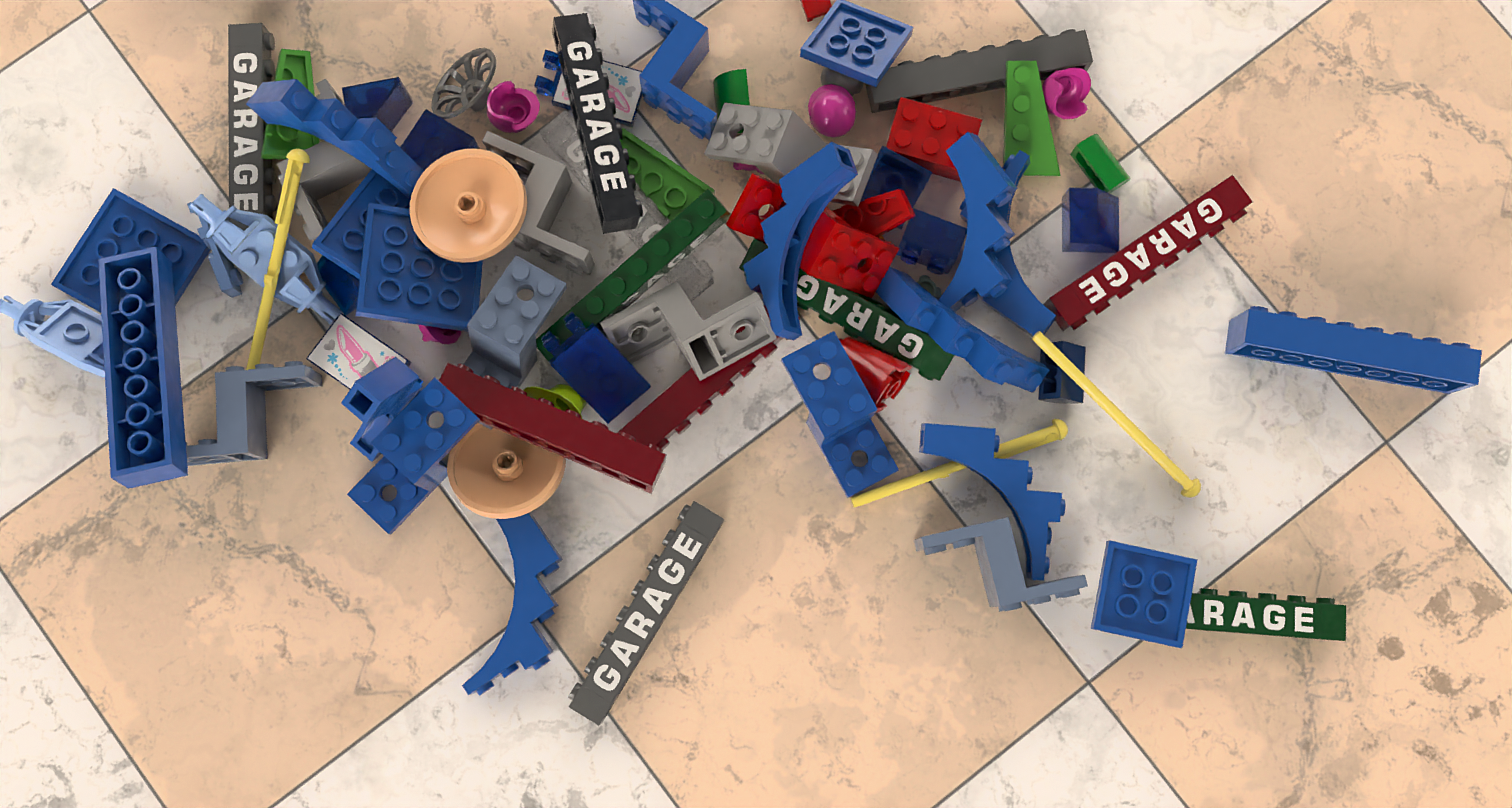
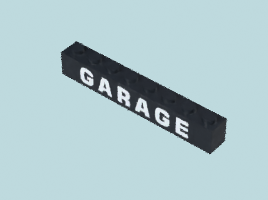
M587 13L554 17L552 35L602 232L606 234L636 229L639 218L643 217L642 204L640 200L635 199L636 182L634 175L628 172L629 155L626 148L622 149L620 141L623 138L620 123L615 122V101L613 98H609L607 92L609 90V79L607 73H602L603 57L601 49L595 46V26L589 23Z

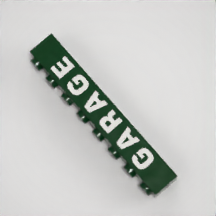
M707 189L536 339L537 349L551 365H555L551 361L592 325L601 331L603 328L600 322L630 306L729 219L731 213L715 194Z
M754 238L739 269L744 271L743 265L768 248L767 244ZM799 267L797 283V306L803 310L812 309L819 313L818 317L828 324L837 323L844 327L843 331L853 338L860 336L869 341L868 345L882 352L885 350L892 354L893 357L919 370L918 373L922 377L931 381L933 379L941 380L955 355L945 352L928 333L906 325L890 307L881 302L810 276Z
M1200 588L1199 594L1192 593L1186 629L1346 641V605L1335 604L1334 598H1316V603L1306 602V596L1287 595V600H1276L1277 594L1258 593V598H1249L1245 591H1229V596L1218 595L1217 589Z

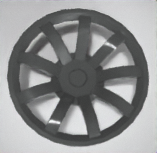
M487 48L472 50L459 58L446 71L432 97V111L436 116L442 119H450L463 113L468 108L478 112L487 106L488 96L492 91L488 86L496 69V57L491 50ZM474 57H477L473 71L471 62ZM488 57L490 62L482 65L483 60ZM462 64H464L467 80L456 71ZM487 70H490L489 75L486 81L484 82L483 74ZM452 76L462 86L446 85V82ZM446 92L454 94L442 97L439 100L441 93ZM445 103H448L445 108V112H442L441 107ZM462 103L463 107L452 112L456 104Z

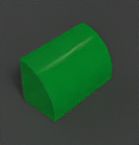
M746 69L728 71L718 75L713 80L717 120L724 103L750 106Z
M1094 134L1077 144L1070 154L1102 198L1131 179L1098 134Z

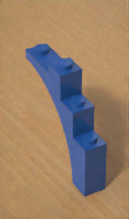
M297 79L263 82L246 103L267 124L283 125L301 130L352 155L390 182L408 199H411L413 189L424 172L395 143L397 137L377 117L358 119L337 98L318 100Z
M970 132L964 134L946 150L959 174L965 192L968 213L967 237L962 259L953 280L939 299L941 303L953 312H956L962 306L968 307L979 298L978 293L981 297L986 298L999 297L1008 289L1006 285L1013 280L993 254V252L998 253L1010 244L1009 239L1015 235L995 207H1001L1009 202L1013 197L1011 194L1018 188L978 135Z
M830 142L779 179L782 189L781 196L787 205L761 222L764 232L763 238L768 248L743 265L746 283L750 290L763 295L762 301L767 308L772 331L776 336L793 341L802 336L797 311V283L804 248L815 223L825 207L841 188L858 175L850 150L834 142Z
M1019 150L1016 156L1010 155L1002 167L1016 187L1030 164V156ZM1016 190L1011 194L1013 197L1009 202L1001 207H995L1008 225L1011 204ZM964 199L959 209L962 210L960 213L961 219L967 223L968 213L966 199ZM1010 244L998 253L993 252L1013 280L1006 285L1008 289L997 298L983 297V303L1031 337L1038 331L1045 335L1056 320V315L1044 306L1024 283L1014 263Z
M889 267L876 290V293L906 325L928 333L945 352L964 358L987 380L1000 385L1006 382L1033 393L1049 372V369L1043 363L1006 346L963 319L932 296L910 275Z
M397 357L392 358L356 380L341 402L342 405L363 422L350 444L371 462L376 460L381 454L371 442L421 392L420 389L423 387L417 382L419 376Z
M922 423L919 453L941 456L962 464L981 476L999 493L1011 510L1021 533L1025 551L1026 578L1044 581V576L1048 574L1050 568V559L1046 556V547L1050 545L1052 539L1051 527H1048V522H1060V516L1065 514L1066 504L1065 499H1062V493L1027 490V484H1031L1033 475L1032 467H1029V461L994 458V452H998L1000 443L999 435H995V428Z
M531 512L514 518L496 519L507 539L513 559L515 576L513 608L506 631L496 650L483 667L462 685L468 695L477 692L481 696L495 686L492 681L502 674L506 678L518 670V662L522 664L525 670L533 667L536 671L551 661L548 656L554 651L534 622L538 620L542 624L555 615L553 609L559 605L539 576L543 574L546 578L560 568L558 563L563 559Z

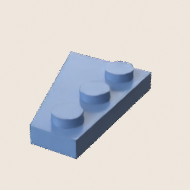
M194 202L187 203L188 208ZM189 208L190 213H195L196 215H198L196 212ZM198 215L202 227L197 230L200 238L212 250V253L208 255V259L221 291L231 298L242 295L240 285L243 284V279L239 270L225 256L213 238L208 239L206 237L207 232L210 230V224Z

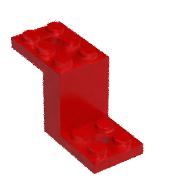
M752 173L726 225L734 231L765 242L761 222L787 205L782 199L780 184ZM769 204L767 213L759 216L761 207ZM825 207L806 243L800 268L810 276L872 298L900 248L891 242L850 226L828 207ZM867 258L864 266L857 269L858 263L862 259Z

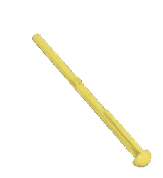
M293 149L286 156L288 164L275 223L278 225L267 275L265 274L264 289L246 370L255 369V365L260 364L304 163H310L309 155L302 149Z
M1038 331L1031 338L1175 481L1183 486L1181 495L1192 498L1199 494L1201 490L1199 479L1190 480L1043 333Z
M1053 419L1052 426L999 444V450L997 453L994 452V458L1005 459L1058 439L1062 440L1068 433V427L1063 420ZM951 461L850 498L853 507L856 508L937 478L949 477L948 474L967 467Z

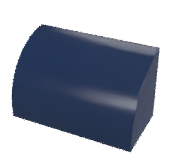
M1066 341L1052 342L1085 375L1086 347ZM1041 349L1040 363H1043L1049 369V372L1039 385L1038 400L1065 404L1083 403L1084 390Z

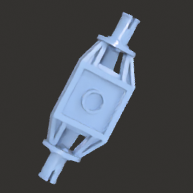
M200 194L189 208L210 224V230L207 232L206 237L208 239L212 237L232 263L264 288L265 274L267 275L278 224L268 215L238 210L235 206L222 212L203 194ZM232 218L249 227L243 231L229 222V219ZM288 233L274 297L298 308L297 312L299 314L305 308H311L325 319L328 324H331L342 310L322 295V289L327 283L322 280L314 254ZM303 272L315 288V291H312L300 279L299 276Z
M8 295L3 297L4 300L0 299V313L15 319L13 329L16 334L22 337L25 336L33 344L82 370L105 378L102 316L71 299L45 303L38 299H33L25 305ZM45 315H52L48 320L43 321Z

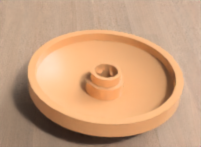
M483 149L458 150L437 159L418 179L410 200L411 223L419 239L430 251L441 258L462 263L484 260L503 250L520 231L527 211V194L523 181L517 171L503 157Z
M477 422L450 450L447 474L454 493L465 507L484 517L507 519L518 517L537 509L554 494L562 481L566 467V458L496 428L490 430Z

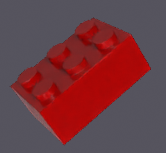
M900 97L882 160L961 182L957 169L946 150L967 132L978 135L982 119Z

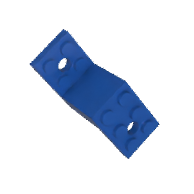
M633 0L636 19L647 27L651 25L659 30V34L665 39L639 75L643 100L654 109L659 107L667 112L666 115L677 124L682 122L690 127V132L700 139L705 137L710 140L717 123V113L682 91L684 85L709 52L708 28L665 0Z
M835 331L781 358L782 364L809 411L806 423L847 498L899 471L871 420L878 409ZM819 364L828 366L830 376L824 380L816 378L813 373L814 367ZM862 451L866 454L867 463L865 466L857 467L852 463L851 456L854 452Z
M434 377L371 442L384 457L347 495L382 529L391 535L448 476L447 465L441 460L480 419ZM435 412H440L444 416V423L439 428H431L429 425V417ZM389 485L395 486L397 490L395 499L385 501L382 496L384 488Z

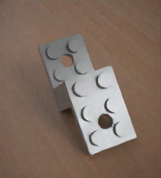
M327 79L316 83L320 92L316 96L318 100L337 98L344 105L342 99ZM322 141L304 150L309 155L310 163L303 164L294 205L296 214L298 216L302 215L306 222L302 227L311 241H315L328 225L317 200L366 177L371 171L370 167L326 141ZM285 159L277 163L282 173L278 175V179L282 186L285 178L288 159Z
M724 103L704 154L714 160L755 165L768 178L780 184L779 179L824 148L828 143H825L793 110ZM744 129L742 135H739L735 138L736 134L740 130ZM840 145L850 150L858 175L841 188L830 202L859 206L878 154L873 149Z
M487 131L482 140L487 151L503 157L518 171L521 177L527 179L524 185L527 194V211L522 227L513 239L515 241L514 245L526 252H530L531 249L540 252V257L551 263H556L557 260L567 264L566 268L576 274L581 275L582 272L591 274L595 263L589 250L549 233L573 183L566 165Z
M677 281L600 322L611 344L630 364L675 340L700 381L777 339L771 329L770 320L762 300L756 292L703 321ZM745 326L742 332L735 334L740 327ZM643 328L639 334L632 335L636 329Z

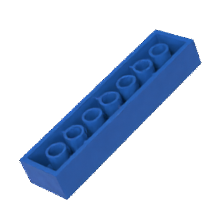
M157 247L98 259L111 479L130 489L188 476L172 262Z
M1252 306L1250 309L1229 320L1225 354L1451 394L1479 384L1482 350L1471 349L1470 345L1466 343H1452L1449 345L1441 343V339L1427 337L1421 340L1412 338L1413 335L1410 333L1396 332L1388 334L1383 333L1384 330L1378 327L1360 329L1355 328V324L1350 322L1332 324L1327 323L1326 319L1322 317H1308L1305 319L1297 317V314L1294 312L1282 311L1277 314L1268 312V308Z

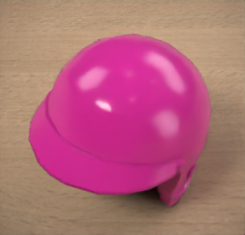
M1074 67L1052 73L1042 85L1047 112L1062 119H1075L1085 114L1088 108L1083 100L1091 88V79L1088 72Z
M504 81L495 86L488 96L487 116L490 123L496 129L506 133H518L534 122L540 110V103L532 91L515 88V84L511 81Z
M834 84L823 85L814 91L809 99V118L815 130L820 134L837 138L844 136L850 131L856 119L855 101L845 88Z

